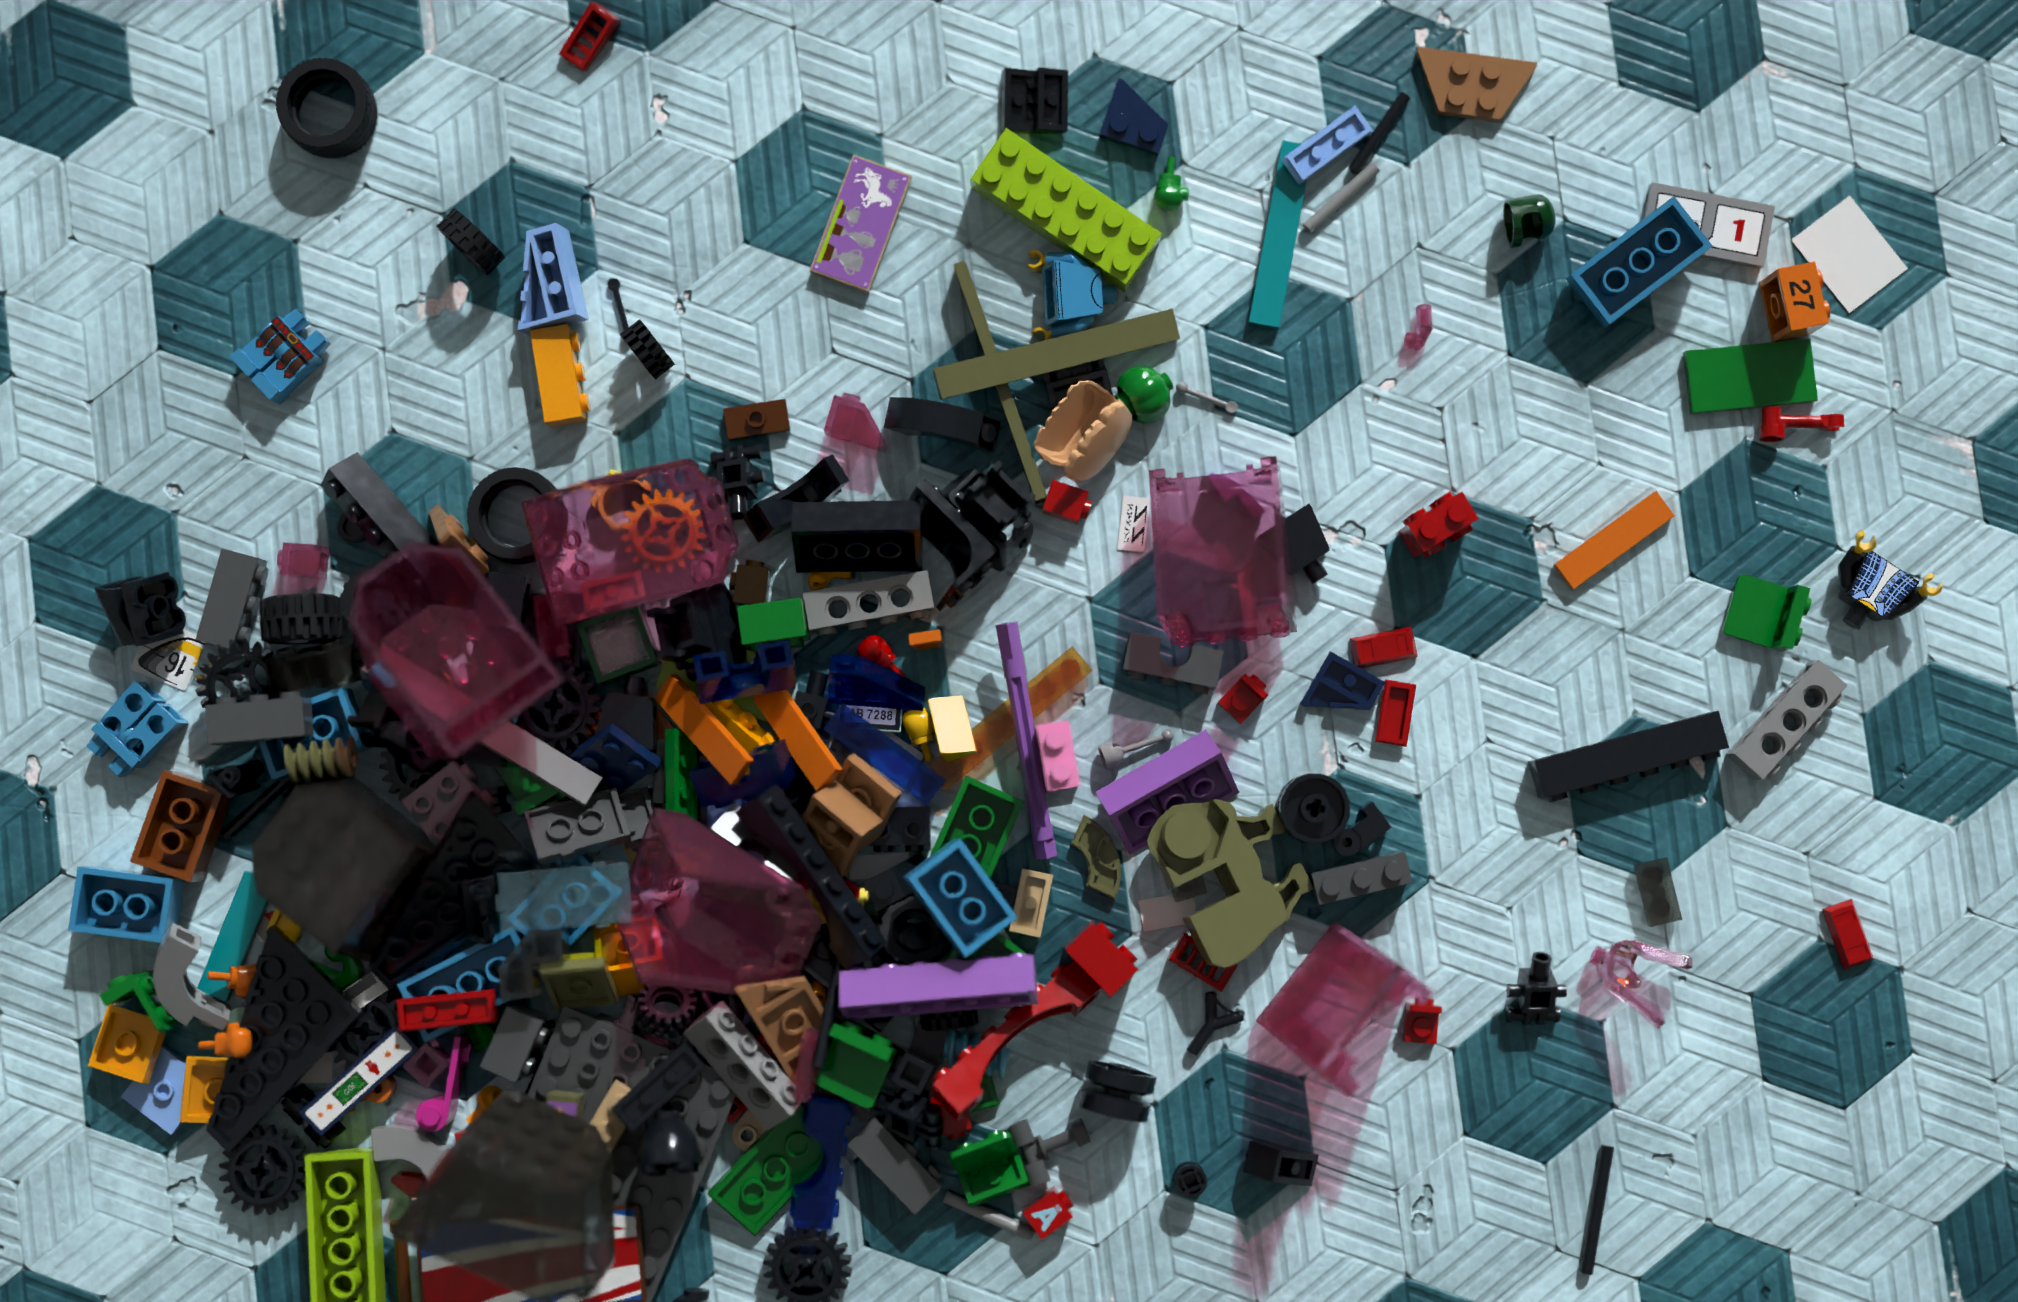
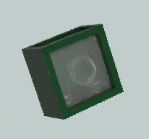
M637 602L576 624L595 679L599 685L606 686L626 678V675L632 676L663 663L662 660L657 659L656 653L658 649L642 605Z

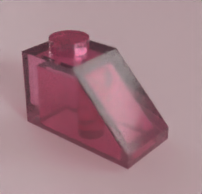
M843 393L842 397L834 395L824 428L825 435L886 453L887 443L866 405L860 402L861 398L849 393Z

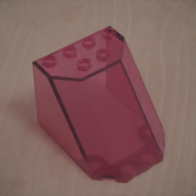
M691 458L589 479L522 501L521 505L555 627L724 582L728 572L726 566L730 557L735 556L739 544L733 530V521L728 503L725 500L723 484L715 477L705 475L698 469L699 465Z
M653 808L613 914L638 982L737 994L734 988L740 985L794 978L800 975L804 966L803 962L807 958L814 942L815 933L819 930L822 923L821 918L801 885L687 814Z

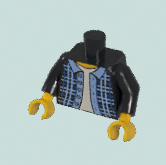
M1863 530L1856 533V546H1851L1838 564V587L1841 590L1839 599L1851 606L1843 621L1850 627L1858 630L1867 617L1877 622L1885 619L1893 620L1911 612L1927 599V595H1938L1943 587V582L1935 588L1927 585L1934 578V574H1927L1923 578L1922 587L1917 586L1918 580L1873 552L1876 547L1875 535L1871 537L1868 543L1860 542L1865 536Z

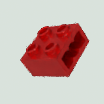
M1450 491L1429 505L1431 508L1429 512L1422 508L1402 521L1405 526L1398 533L1414 558L1422 554L1426 559L1446 547L1447 545L1444 540L1447 538L1453 543L1474 530L1471 524L1479 518L1463 492L1453 496Z

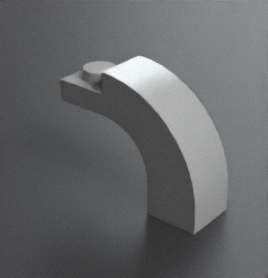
M172 922L160 941L154 964L153 982L157 997L165 1010L185 1026L188 1025L194 1016L205 1026H214L223 1030L230 1019L231 1005L199 990L193 985L187 974L188 966L199 952L201 936Z
M386 1124L372 1128L371 1137L374 1162L402 1159L418 1166L428 1182L432 1219L445 1218L451 1215L452 1209H455L456 1198L454 1190H450L449 1185H454L461 1181V1174L458 1163L448 1146L432 1132L425 1131L421 1127L411 1124Z

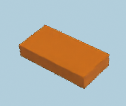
M940 629L908 634L909 644L914 651L942 647L943 645Z

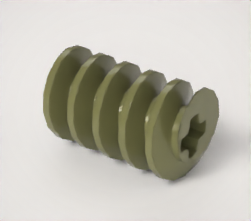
M351 736L348 738L347 746H344L341 737L336 738L335 747L331 746L328 739H324L322 749H319L315 740L311 741L308 751H306L303 742L297 744L296 752H293L290 744H286L284 746V762L290 779L296 784L302 783L304 779L308 782H314L317 777L322 781L329 779L330 776L334 779H339L342 775L349 778L354 776L357 770L358 749L354 738Z

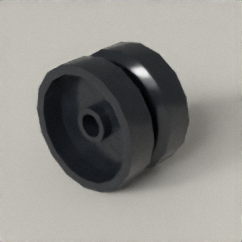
M1308 773L1291 779L1281 789L1276 800V812L1286 833L1291 838L1303 843H1324L1334 839L1345 828L1350 817V801L1345 789L1334 778L1324 774ZM1315 803L1317 811L1315 814L1310 815L1311 811H1306V805Z
M1088 1060L1085 1078L1089 1082L1103 1088H1083L1078 1106L1113 1118L1141 1123L1147 1122L1150 1105L1145 1100L1132 1096V1094L1142 1096L1153 1094L1157 1077L1123 1064Z

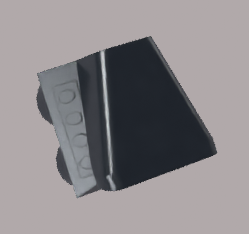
M162 572L147 577L134 576L95 587L97 598L121 646H141L183 634L186 617L183 610L176 605L175 599L179 591L178 584L169 575V572Z

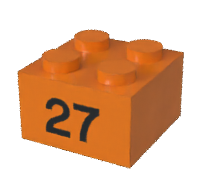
M1815 261L1779 268L1759 282L1772 342L1809 336L1829 324L1830 307L1828 302L1823 299L1821 290L1823 287V276L1821 271L1817 270Z

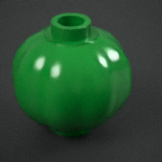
M1135 366L1123 372L1117 382V395L1114 397L1116 399L1119 398L1126 405L1132 415V420L1138 423L1149 424L1163 418L1168 412L1170 390L1173 389L1169 376L1165 372L1159 374L1153 368L1146 366Z

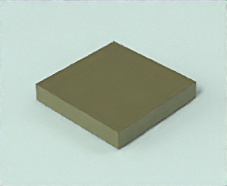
M605 957L540 963L539 974L555 1010H561L563 1006L582 1008L618 1004L619 993Z

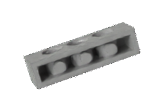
M928 570L803 592L809 630L817 632L818 636L835 634L836 628L848 626L849 631L867 628V622L879 620L880 625L899 622L898 617L910 615L911 620L929 617V611L935 610ZM897 591H906L910 595L909 603L906 606L897 607L892 603V597ZM868 596L877 598L879 602L878 608L872 613H866L861 608L863 599ZM836 602H843L847 605V613L842 618L831 616L830 609Z
M1820 660L1809 661L1726 755L1753 780L1770 779L1781 767L1778 762L1786 754L1790 756L1800 747L1802 742L1799 739L1806 731L1810 733L1819 726L1823 720L1820 717L1827 708H1834L1842 700L1844 695L1841 692L1848 685ZM1807 691L1812 692L1815 697V703L1812 707L1806 705L1804 701V695ZM1786 714L1791 715L1794 719V726L1790 731L1783 725V718ZM1766 737L1773 742V750L1770 754L1765 753L1762 749V742Z
M723 1000L701 1014L683 1033L767 1131L790 1117L806 1098Z

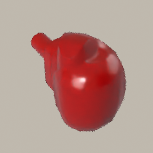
M870 635L860 643L857 648L859 656L857 662L863 669L867 670L875 667L881 672L887 667L899 680L905 677V674L892 662L896 655L881 636Z

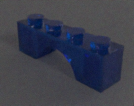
M805 1092L806 1098L804 1099L801 1124L807 1135L819 1141L822 1145L823 1153L821 1163L814 1174L808 1179L793 1185L789 1217L793 1227L832 1229L833 1218H837L839 1214V1199L836 1198L837 1187H842L844 1172L843 1168H840L841 1156H846L848 1139L844 1137L845 1126L851 1124L852 1107L848 1106L845 1098L836 1094Z

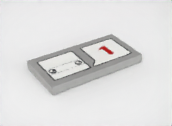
M1655 182L1649 184L1643 219L1674 196L1713 245V247L1699 257L1758 269L1764 267L1775 206Z

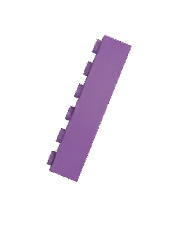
M1014 953L1009 957L1001 958L981 956L976 960L966 961L952 958L942 963L918 961L907 966L885 964L880 968L852 967L848 971H839V1008L844 1020L1038 1004L1037 971L1034 956L1024 953Z

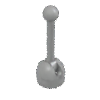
M1166 729L1161 735L1125 747H1121L1114 742L1101 744L1098 746L1102 763L1106 770L1113 768L1121 763L1124 753L1163 740L1170 742L1174 738V733Z

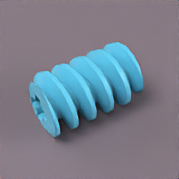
M950 1029L947 1033L941 1064L945 1058H948L949 1068H952L958 1061L956 1058L968 1046L975 1048L981 1042L980 1033L976 1032L973 1038L969 1040L968 1030L964 1029L960 1036L956 1037V1030ZM1005 1045L996 1055L986 1071L987 1076L990 1077L996 1068L998 1069L999 1079L1004 1078L1010 1047L1007 1048Z

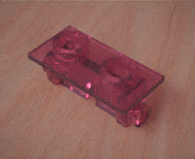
M551 592L548 595H533L540 659L569 657V649L572 647L569 645L567 626H565L564 622L566 620L565 597H562L561 592Z

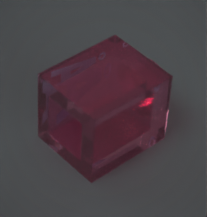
M283 542V548L279 550L277 556V566L281 569L280 574L288 577L327 579L330 548L315 544Z
M434 1039L426 1042L403 1067L426 1089L435 1085L449 1070L451 1055Z

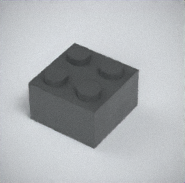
M521 1002L506 1007L480 1067L515 1083L525 1077L528 1078L530 1073L534 1074L542 1056L538 1055L540 1048L543 1044L547 1045L555 1029V1027L551 1026L554 1017Z

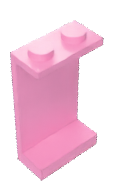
M1069 720L1037 725L1036 735L1046 792L1078 787L1080 781Z

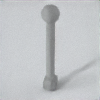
M1179 382L1176 385V391L1179 394L1188 393L1223 407L1228 414H1234L1238 410V405L1234 401L1227 403L1189 388L1185 382Z

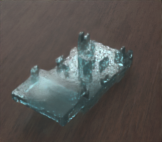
M604 861L592 862V866H567V868L544 870L531 869L522 872L497 874L499 895H496V911H500L501 932L539 931L546 928L570 926L571 928H577L582 925L595 924L596 928L610 927V923L622 922V924L633 921L629 863L618 862V864L606 865Z

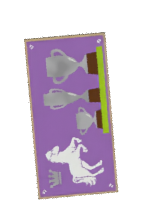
M853 155L810 272L869 293L912 180V175Z

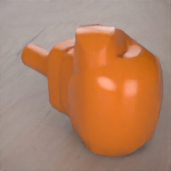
M256 964L250 966H230L228 973L208 971L207 979L227 981L226 987L234 989L235 996L246 999L251 979L257 970Z
M228 1023L225 1032L215 1035V1041H200L198 1047L199 1049H215L217 1056L245 1058L252 1049L251 1031L241 1028L239 1023Z

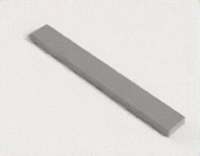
M380 643L361 669L363 674L584 807L602 780L601 776Z

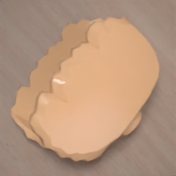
M1088 380L1079 381L1076 385L1070 386L1067 391V397L1058 402V405L1052 410L1051 416L1045 422V427L1038 430L1033 446L1042 460L1047 461L1051 465L1064 466V472L1068 479L1074 482H1082L1100 472L1115 455L1131 428L1132 415L1119 398L1116 399L1097 383Z

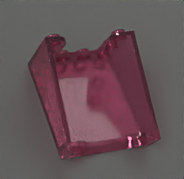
M1277 456L1261 457L1260 469H1254L1253 465H1246L1247 471L1190 478H1185L1183 472L1176 473L1177 478H1166L1165 468L1149 470L1157 616L1171 644H1176L1178 647H1190L1195 642L1200 641L1220 644L1226 642V639L1231 638L1251 641L1261 635L1282 638L1289 636L1291 632H1297L1281 472Z
M1334 921L1255 1021L1350 1098L1360 1084L1350 1075V1068L1356 1064L1357 1060L1345 1051L1346 1047L1384 1000H1390L1399 1008L1407 998H1414L1424 1005L1434 991L1404 967Z

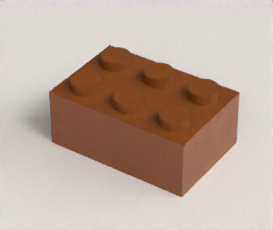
M162 770L130 862L188 882L203 881L232 798L229 799L227 796L220 794L212 783L177 771Z

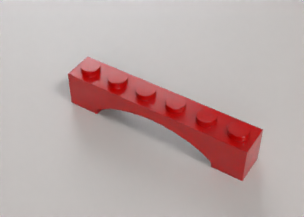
M1075 960L1068 966L1063 963L1056 968L1050 976L1052 980L1045 986L1042 984L1037 985L1038 1004L1022 1005L1021 1007L1013 1006L1005 1014L1004 1018L1006 1020L1000 1026L992 1025L981 1035L980 1039L982 1041L975 1048L971 1046L965 1048L956 1058L958 1063L950 1070L944 1067L934 1076L931 1094L957 1122L982 1100L983 1090L980 1088L983 1076L993 1059L1010 1040L1031 1025L1049 1017L1065 1013H1071L1076 1017L1098 997L1101 987Z

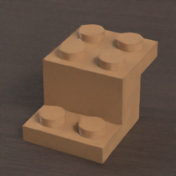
M855 753L846 758L842 766L843 770L837 779L812 796L802 817L803 822L842 878L848 874L858 852L881 837L902 795L900 790Z

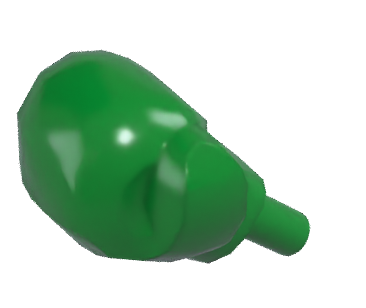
M1174 157L1167 158V171L1159 175L1154 194L1156 205L1167 210H1178L1183 201L1189 199V188L1181 185V176L1174 175Z

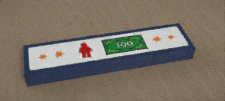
M398 1024L395 1025L299 1112L300 1115L322 1136L416 1052L420 1046L406 1031L399 1032Z

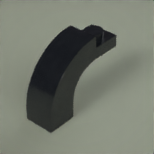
M890 397L883 428L908 436L935 437L961 443L985 452H994L1000 421L983 416L984 413L951 404L917 398Z
M831 454L823 458L794 484L771 497L757 502L747 511V518L743 520L757 542L760 543L791 527L793 502H829L842 492L841 488L849 482V479L834 455Z

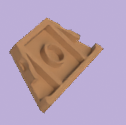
M1418 47L1416 50V57L1422 65L1425 74L1424 80L1428 90L1432 93V102L1437 115L1499 123L1537 67V62Z
M439 504L429 511V515L439 541L445 547L448 545L461 562L476 576L482 578L490 571L486 563L489 557L476 543L473 536L470 539L467 537L463 530V525L454 515H448Z
M804 976L737 986L734 988L784 1071L798 1088L803 1082L801 1077L813 1061L824 1010L819 999Z

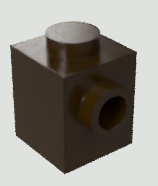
M746 560L745 565H737L736 572H731L729 590L734 591V604L744 606L768 602L772 571L764 567L765 562Z

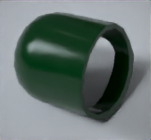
M1538 194L1510 199L1504 202L1503 217L1510 248L1521 246L1525 238H1537L1540 240L1548 237L1553 232L1556 223L1555 211L1547 197Z

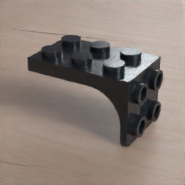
M924 479L916 486L908 500H920L922 535L948 560L953 569L954 583L936 606L939 611H942L947 605L952 609L964 597V593L969 588L972 590L985 577L984 574L994 565L991 559L997 552V549L988 541L987 536L982 531L977 530L966 520L961 510L953 507L943 497L941 491L936 486L931 485Z

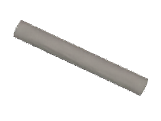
M1371 162L1303 223L1304 229L1311 234L1380 172L1379 168Z
M948 1190L943 1199V1203L1029 1241L1032 1240L1035 1233L1032 1227L982 1205L970 1208L966 1198Z

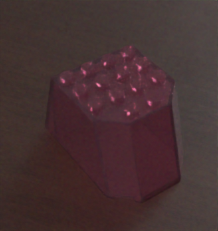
M413 541L357 579L350 628L370 681L429 757L453 760L564 681L461 548L452 547V549L424 545V542Z

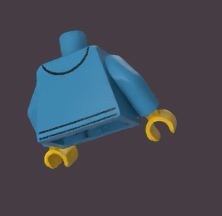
M1031 250L1028 253L1030 258H1040L1037 264H1028L1027 266L1032 272L1042 271L1046 326H1051L1050 330L1047 331L1044 328L1037 327L1033 329L1031 334L1043 332L1045 334L1044 340L1084 331L1093 324L1096 316L1103 313V304H1114L1116 302V287L1114 285H1102L1101 271L1091 267L1087 261L1075 253L1048 252L1047 256H1043L1039 250Z

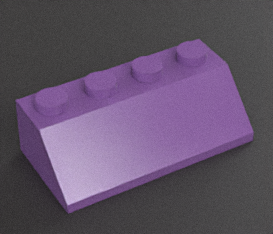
M1204 730L1097 790L1095 793L1128 853L1132 854L1147 845V838L1151 828L1157 819L1173 805L1205 803L1212 799L1226 801L1240 792L1221 751L1208 732Z

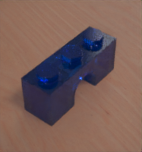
M789 641L756 645L757 653L755 657L741 664L728 662L725 650L693 655L694 680L699 703L705 704L794 689L795 667Z
M785 739L755 747L749 753L754 759V762L749 767L750 774H744L740 782L735 785H730L709 760L698 763L689 772L702 808L712 805L715 808H722L738 798H743L744 801L751 800L776 783L782 791L789 788V783L798 773Z

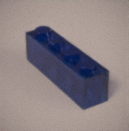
M843 703L823 728L827 734L925 806L929 804L946 781V779Z

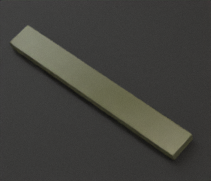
M964 261L953 264L954 272L983 355L996 353L997 350L967 264ZM1006 383L994 386L1030 491L1035 495V505L1045 502L1047 494L1009 385Z
M1172 308L936 367L932 371L939 398L943 400L1179 340L1180 335Z

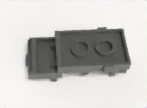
M646 786L617 794L616 788L593 793L585 807L570 799L563 802L558 800L548 802L544 807L525 811L526 822L539 866L542 865L544 870L551 868L550 863L555 862L556 869L558 870L563 868L562 861L573 860L575 856L592 852V856L601 854L600 849L624 843L626 849L632 848V852L641 850L640 845L668 838L663 824L665 816L662 807H658L657 803L652 801L653 789Z

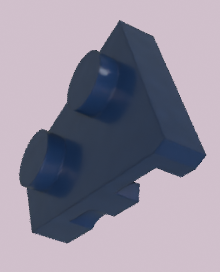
M1118 78L1099 137L1158 157L1168 123L1123 79Z
M1329 651L1302 698L1300 705L1304 707L1316 706L1370 710L1386 682Z

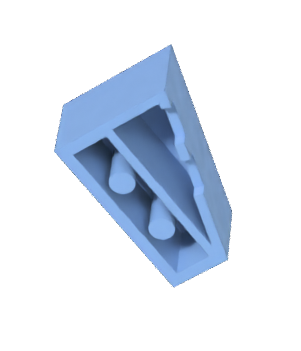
M557 223L526 231L523 263L525 278L524 290L521 291L520 297L522 312L521 321L518 320V331L531 336L530 330L564 324L570 326L588 321V313L569 230Z

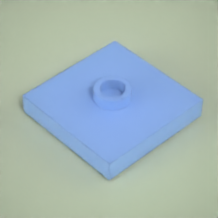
M162 1044L149 1084L132 1081L121 1096V1098L170 1135L175 1134L183 1124V1122H180L186 1061Z

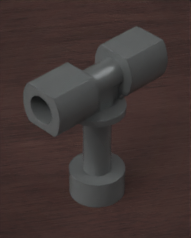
M1082 1118L1070 1122L1072 1129L1042 1140L1040 1135L1034 1137L1027 1119L1009 1125L1017 1148L1021 1147L1027 1164L1024 1167L1032 1187L1051 1180L1044 1163L1045 1160L1049 1159L1048 1152L1077 1141L1079 1147L1091 1142Z

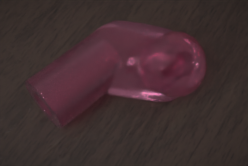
M1421 304L1416 307L1415 333L1407 332L1404 337V346L1407 349L1414 348L1415 351L1422 349L1433 330L1432 310L1428 304Z

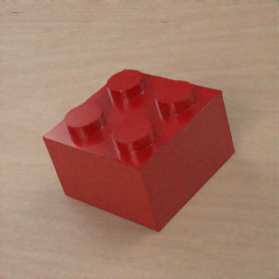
M1090 921L1064 948L1111 997L1138 971V968L1134 965L1138 959L1124 945L1118 948L1111 941L1115 935L1101 921L1097 925Z

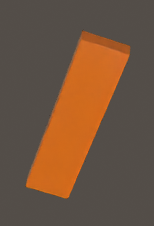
M1654 491L1561 558L1553 566L1569 588L1573 590L1675 515L1659 493Z
M670 674L654 699L730 785L738 784L754 762V759L678 674Z
M770 676L752 699L815 790L821 791L830 785L843 769L779 678Z

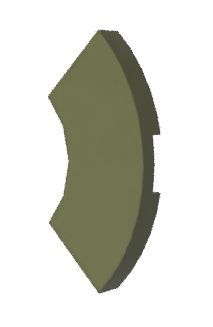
M1083 815L1071 844L1082 852L1087 861L1089 875L1086 886L1115 899L1121 879V866L1117 850L1107 832L1094 820Z

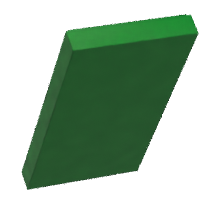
M1811 339L1683 352L1690 414L1818 401Z
M801 1103L790 1117L768 1131L766 1130L708 1191V1196L755 1237L843 1144V1141Z

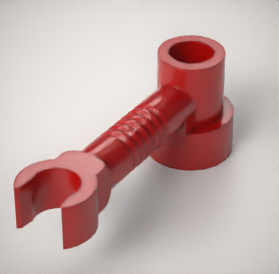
M1764 407L1761 409L1762 426L1759 427V441L1785 440V428L1793 427L1840 431V427H1844V415H1781V407Z

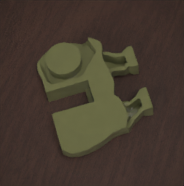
M1212 799L1205 803L1173 805L1157 819L1150 830L1147 845L1162 871L1168 890L1176 888L1214 869L1227 896L1182 918L1192 935L1197 950L1207 965L1226 968L1245 959L1264 942L1273 930L1288 921L1292 909L1301 895L1314 889L1301 862L1288 866L1280 883L1272 885L1270 881L1263 879L1260 859L1253 848V844L1269 840L1271 836L1286 832L1273 804L1262 808L1258 815L1253 817L1237 816L1235 808L1230 802Z

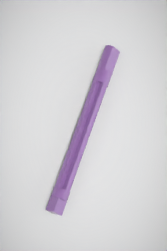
M1018 621L997 624L996 631L1025 788L1035 859H1049L1057 856L1053 827L1050 822L1026 681L1027 674Z

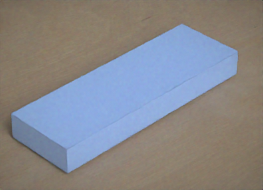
M1355 105L1281 160L1297 184L1300 185L1373 132V130Z

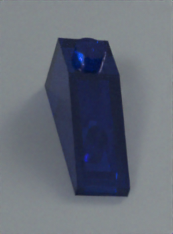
M850 654L832 655L828 678V704L923 711L926 687L865 657Z

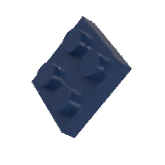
M613 723L573 749L570 755L572 760L601 776L602 780L600 782L608 788H616L617 794L656 770L661 758Z

